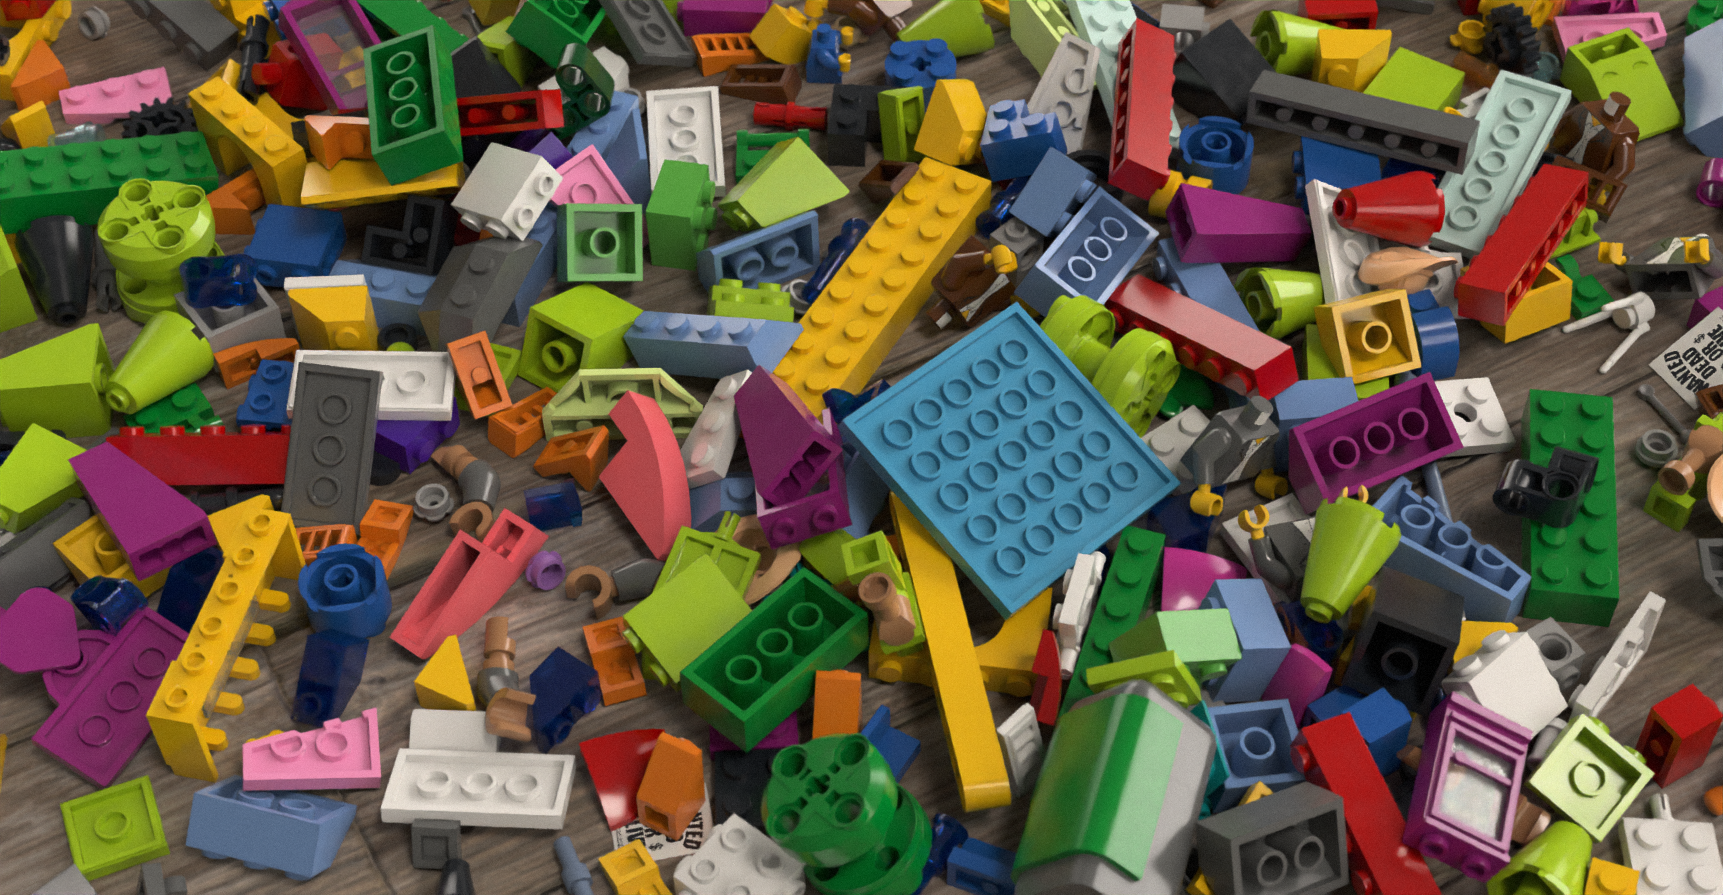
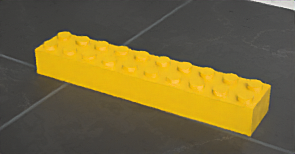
M925 157L919 164L920 169L896 194L798 322L801 323L804 330L772 373L792 388L822 425V410L830 408L836 424L841 415L846 413L934 292V288L931 285L933 277L971 235L974 236L990 215L992 181ZM741 429L739 437L744 439L743 432Z

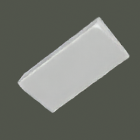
M413 709L410 723L409 749L499 752L501 737L487 732L485 727L486 711Z

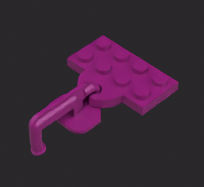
M45 588L26 590L7 611L0 607V664L19 675L43 671V683L49 699L58 706L31 738L32 744L101 790L109 788L153 734L146 713L172 660L177 661L189 633L144 604L141 605L117 636L101 630L77 631L75 611L69 602Z

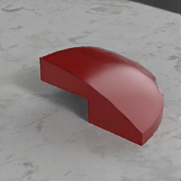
M1043 629L1031 671L1038 674L1029 705L1034 708L1037 721L1054 726L1057 721L1061 701V659L1054 632Z
M665 729L623 731L579 743L581 756L594 785L596 798L610 832L622 828L638 818L636 797L657 739L662 732H665Z

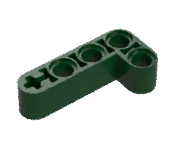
M579 43L566 45L561 50L555 73L556 82L560 86L558 89L561 90L564 127L546 129L551 131L559 141L608 114L615 89V81L586 46ZM520 131L518 134L513 136L511 139H509L502 145L507 146L522 131Z

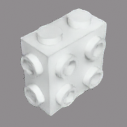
M491 142L451 205L462 215L461 222L476 232L485 229L495 237L506 239L507 236L523 241L533 228L534 223L548 201L553 197L563 177L542 156Z
M1505 630L1493 632L1482 640L1483 646L1473 655L1466 656L1453 665L1454 671L1442 680L1441 684L1447 695L1454 691L1533 731V738L1568 705L1560 692L1558 682L1548 671L1539 654L1536 643L1529 637L1527 632L1507 633ZM1473 745L1478 751H1480L1482 756H1495Z
M733 814L723 825H716L709 832L705 843L693 856L688 855L680 861L673 875L676 895H803L806 889L804 864L787 855L774 841L736 814Z

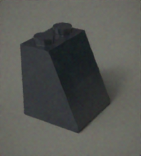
M1228 19L1184 49L1175 59L1172 73L1175 75V81L1172 86L1171 97L1174 98L1175 103L1199 119L1209 116L1226 117L1240 123V129L1248 124L1246 119L1251 88L1263 70L1277 72L1231 19Z
M476 35L450 53L453 63L456 98L522 92L520 84ZM520 131L461 136L463 162L468 167H471L481 159L491 142L502 145Z
M1382 566L1366 600L1341 684L1368 695L1384 687L1395 700L1401 701L1409 711L1426 717L1460 643L1465 597L1389 567Z

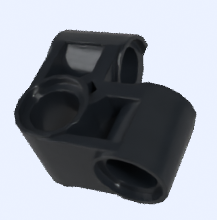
M1556 446L1550 458L1548 468L1535 465L1527 460H1511L1507 463L1492 496L1493 503L1499 510L1508 515L1521 516L1544 523L1550 527H1567L1576 520L1585 496L1592 488L1598 469L1599 457Z

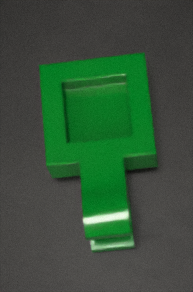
M1570 254L1555 259V263L1560 268L1558 270L1573 280L1570 313L1576 320L1602 311L1603 305L1614 302V299L1592 274L1581 277L1578 264Z

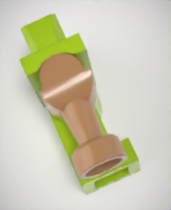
M1720 412L1714 419L1703 414L1696 421L1694 429L1689 434L1681 458L1667 462L1659 470L1658 481L1650 489L1643 511L1678 533L1688 523L1695 502L1706 496L1710 469L1714 462L1723 454V412Z
M881 530L841 544L847 576L852 585L860 583L858 589L859 596L865 606L873 610L879 641L884 654L887 655L896 651L900 657H904L921 651L923 649L922 642L926 641V636L912 579L908 571L903 573L901 564L883 531Z

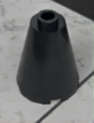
M52 215L31 221V228L23 234L20 229L16 234L15 248L48 318L62 325H71L78 322L87 312L94 237L90 225L84 222V227L76 223L75 217Z

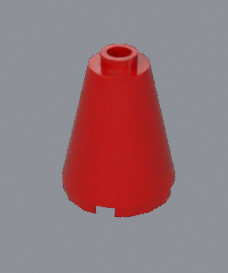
M1412 171L1343 189L1334 200L1332 211L1337 223L1343 228L1405 246L1419 248L1430 245L1433 241L1428 240L1433 233L1440 232L1445 216V198L1442 189H1436L1431 180L1436 179L1433 174L1425 171Z

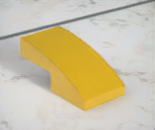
M640 839L598 858L600 866L615 895H672L661 879L657 864Z

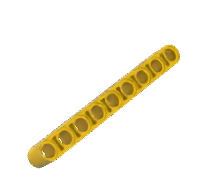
M893 491L889 492L892 521L905 572L908 571L911 576L926 636V641L922 642L963 811L968 813L1010 806L1011 792L1008 775L952 559Z

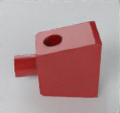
M327 34L306 36L325 72L333 73L338 71L343 52ZM288 40L277 41L272 46L268 63H255L252 66L251 76L253 82L256 85H264V88L278 104L327 111L326 104Z

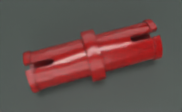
M755 102L754 125L780 126L790 131H793L794 128L826 130L827 107L796 105V102H787V105Z

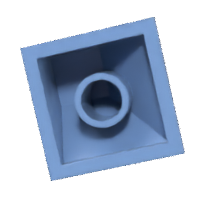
M637 108L631 110L605 163L633 203L642 204V214H646L651 198V186L640 109Z
M727 472L725 479L689 489L691 529L715 533L719 528L725 511H730L732 516L735 513L740 517L757 514L753 472Z

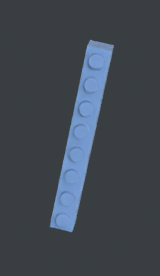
M614 90L609 113L578 130L566 149L574 157L593 144L605 161L631 110L639 108L638 96ZM549 201L526 236L527 238L540 241L543 246L502 323L516 327L522 325L529 313L530 307L534 305L557 267V207Z

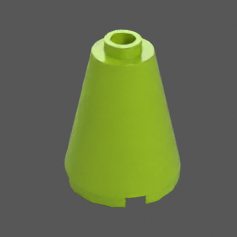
M940 0L896 33L897 41L909 42L915 40L928 41L933 38L942 39L947 43V48L954 54L955 58L987 52L995 47L990 25H985L982 13L985 12L979 0Z
M1264 10L1255 18L1250 37H1256L1255 48L1277 73L1296 76L1312 72L1318 29L1343 28L1277 10Z
M1253 267L1243 270L1238 275L1234 284L1236 292H1240L1239 297L1258 330L1276 340L1306 327V324L1315 323L1314 307L1326 304L1320 273Z
M160 311L157 315L149 318L105 384L104 389L108 404L118 412L133 414L205 377L214 366V354L205 336L201 340L196 337L191 331L196 326L188 319L175 312Z
M1337 497L1334 504H1328V498L1322 500L1316 511L1300 603L1306 609L1305 613L1308 617L1320 623L1340 620L1397 548L1402 537L1400 528L1395 522L1392 528L1382 521L1385 515L1383 512L1362 501L1347 497Z
M1558 821L1553 823L1510 858L1509 864L1487 881L1488 895H1583L1592 852L1590 836L1583 828L1572 822Z

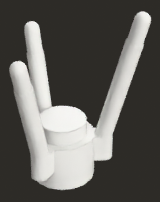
M1641 291L1624 299L1602 306L1601 312L1577 320L1562 328L1563 333H1569L1613 317L1615 323L1620 328L1633 330L1600 367L1599 372L1601 374H1605L1639 336L1650 330L1647 322L1654 317L1655 306L1650 297Z

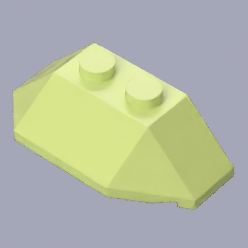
M1009 0L1011 38L1042 78L1065 32L1079 38L1068 6L1062 0ZM1094 82L1093 90L1098 89L1096 82Z
M661 368L579 369L542 409V419L546 441H549L552 437L604 425L609 430V440L626 439L608 414L626 391L629 390L654 398L666 416L675 437L687 438L703 411V405Z

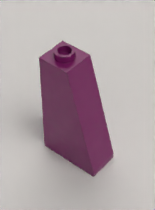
M1184 183L1179 185L1165 211L1180 261L1184 263L1295 261L1302 248L1307 246L1311 237V228L1308 225L1302 208Z
M758 365L735 393L734 400L757 492L766 500L779 506L804 498L843 448L786 382L761 365Z
M104 442L68 459L80 490L138 582L217 544L210 521L204 510L110 443Z

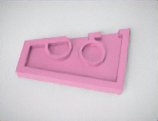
M1659 12L1554 17L1551 27L1563 64L1568 47L1627 27L1650 50L1663 47L1667 38Z
M165 67L83 86H75L59 91V96L67 124H110L115 118H130V111L140 112L142 110L140 104L143 102L151 106L153 105L154 98H159L161 103H166L167 99L172 97Z
M593 144L555 169L563 177L553 197L549 200L556 207L566 203L634 204ZM642 216V244L644 247L649 244L647 221Z
M377 707L362 711L361 717L341 722L339 718L325 721L322 728L300 733L292 730L243 744V791L380 788L381 768Z

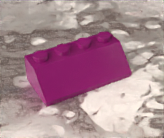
M1428 372L1290 429L1289 479L1306 515L1316 511L1323 499L1328 498V504L1335 503L1340 491L1346 486L1348 488L1347 496L1349 497L1358 493V487L1361 485L1368 489L1464 447L1433 377Z

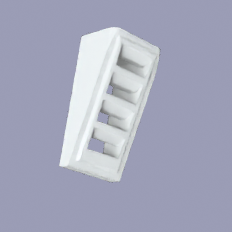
M1028 703L1023 704L997 728V737L1008 775L1010 792L1019 798L1024 797L1035 786L1045 757L1035 711Z

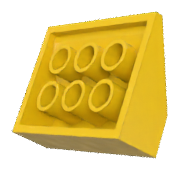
M316 158L317 162L306 164L301 204L313 209L322 210L408 199V194L436 196L459 193L466 182L463 161L391 186L374 159H340L331 169H326Z

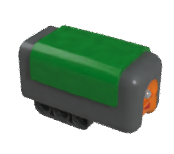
M1143 679L1129 680L1076 702L1068 713L1062 715L1057 720L1010 877L1016 885L1013 895H1191L1186 888L1199 869L1197 845L1192 843L1196 830L1195 822L1199 818L1217 748L1216 736L1211 728L1155 685Z

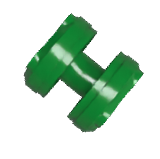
M860 733L828 734L812 739L803 745L785 747L776 755L772 763L773 774L765 788L762 800L763 823L766 831L787 855L804 864L803 869L807 878L821 895H910L917 890L923 877L922 869L931 849V823L927 813L916 798L908 790L896 783L889 764L866 736Z

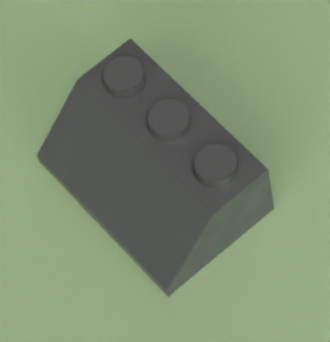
M1306 781L1195 822L1199 867L1215 895H1322L1349 884L1343 797Z

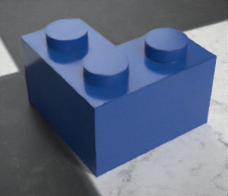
M1025 99L1017 101L1002 100L995 105H990L980 147L992 182L1033 175L1050 147L1065 155L1067 154L1068 149L1056 112L1030 114Z
M1342 685L1307 705L1302 728L1350 712L1382 777L1385 778L1400 769L1402 760L1397 757L1396 753L1406 746L1413 719L1410 717L1406 706L1401 701L1395 700L1384 687L1366 696L1353 688Z

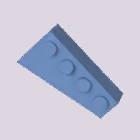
M1400 475L1373 505V507L1385 514L1382 521L1390 528H1392L1395 522L1399 526L1402 535L1397 548L1383 566L1464 596L1465 617L1471 621L1511 623L1520 612L1531 576L1492 545H1481L1472 538V530L1460 520L1456 523L1450 521L1439 512L1440 505L1428 495L1421 498L1411 490L1412 483Z

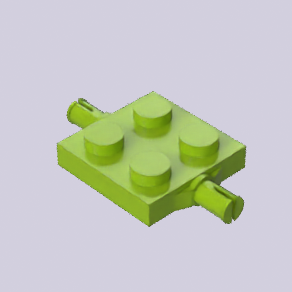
M725 511L716 533L700 532L682 525L653 593L706 553L743 600H745L762 558L761 553L744 548L732 539L741 517L735 513L732 516L730 511Z

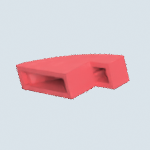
M627 390L608 414L627 439V442L600 474L599 478L656 559L666 562L681 526L691 528L690 493L685 465L676 437L655 399Z
M506 508L503 509L482 543L460 529L392 632L390 638L423 660L434 655L447 636L456 634L458 638L497 603L523 573L530 559L538 553L549 536Z

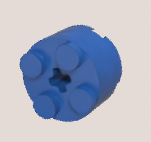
M933 38L928 41H897L890 46V52L885 60V85L903 86L906 88L921 86L923 88L924 109L926 112L936 81L938 79H956V58L947 48V43L939 38Z
M1219 116L1201 118L1197 125L1189 128L1188 124L1180 133L1176 171L1181 172L1186 180L1192 175L1212 180V190L1239 195L1247 186L1250 178L1254 148L1253 137L1249 131L1248 135L1240 129L1241 124L1235 120Z
M337 544L316 554L317 559L308 567L305 564L301 569L298 578V588L309 623L314 631L318 633L319 638L327 643L335 641L352 642L381 634L386 627L385 622L392 609V597L381 560L376 555L374 557L365 552V548L357 544Z

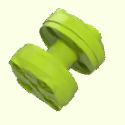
M146 179L129 180L121 186L119 195L106 206L99 218L97 227L98 237L106 257L116 268L117 290L127 316L133 321L146 324L149 318L164 310L179 314L174 297L175 294L230 271L224 253L215 242V220L205 191L199 186L173 181L150 182Z
M1066 295L1059 296L1050 307L1047 317L1039 327L1140 438L1143 437L1151 421L1161 408L1168 392L1176 383L1181 371V364L1176 361L1172 343L1154 332L1136 328L1123 336L1111 349L1115 331L1113 313L1107 310L1101 303L1085 295L1069 298Z

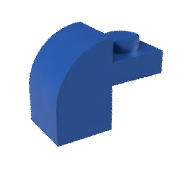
M1430 289L1407 295L1421 362V368L1413 369L1411 373L1418 377L1430 372L1434 381L1455 376L1460 346L1457 326L1449 306L1440 307Z

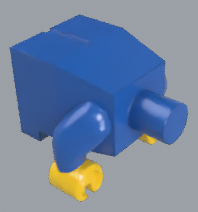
M820 24L817 26V30L812 31L806 63L807 83L842 84L843 72L850 70L851 55L840 52L839 48L842 43L844 45L852 44V27L845 26L839 31L831 29V26L828 24Z

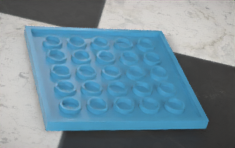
M1018 302L850 414L838 426L839 431L1005 620H1008L1064 577L1067 569L1073 570L1078 553L1091 555L1120 534L1124 528L1133 524L1173 493L1181 484Z

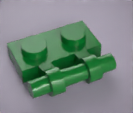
M196 382L133 414L123 416L126 426H144L145 433H160L161 426L176 425L185 426V433H200V426L224 425L219 415H214L212 406Z

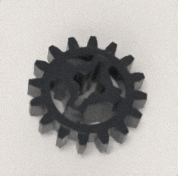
M1514 3L1491 9V14L1485 16L1488 25L1483 27L1485 32V40L1483 42L1489 47L1490 51L1487 57L1492 58L1493 68L1528 78L1533 77L1534 72L1540 69L1536 61L1542 59V55L1539 53L1542 44L1541 41L1535 38L1538 29L1537 27H1532L1530 14L1523 16V7H1515Z
M169 97L166 103H161L159 98H154L153 105L148 106L143 102L140 104L142 109L140 112H129L131 121H123L124 132H121L122 139L146 135L178 134L185 131L198 132L199 130L193 110L188 108L185 100L176 105L173 97Z

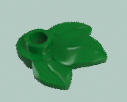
M1181 364L1179 377L1168 392L1159 412L1172 419L1183 411V407L1195 405L1201 410H1211L1214 407V396L1212 390L1205 382L1208 377Z

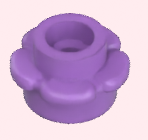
M544 550L530 559L526 567L525 576L533 587L551 590L563 581L566 568L562 563L560 554L555 551L548 553Z

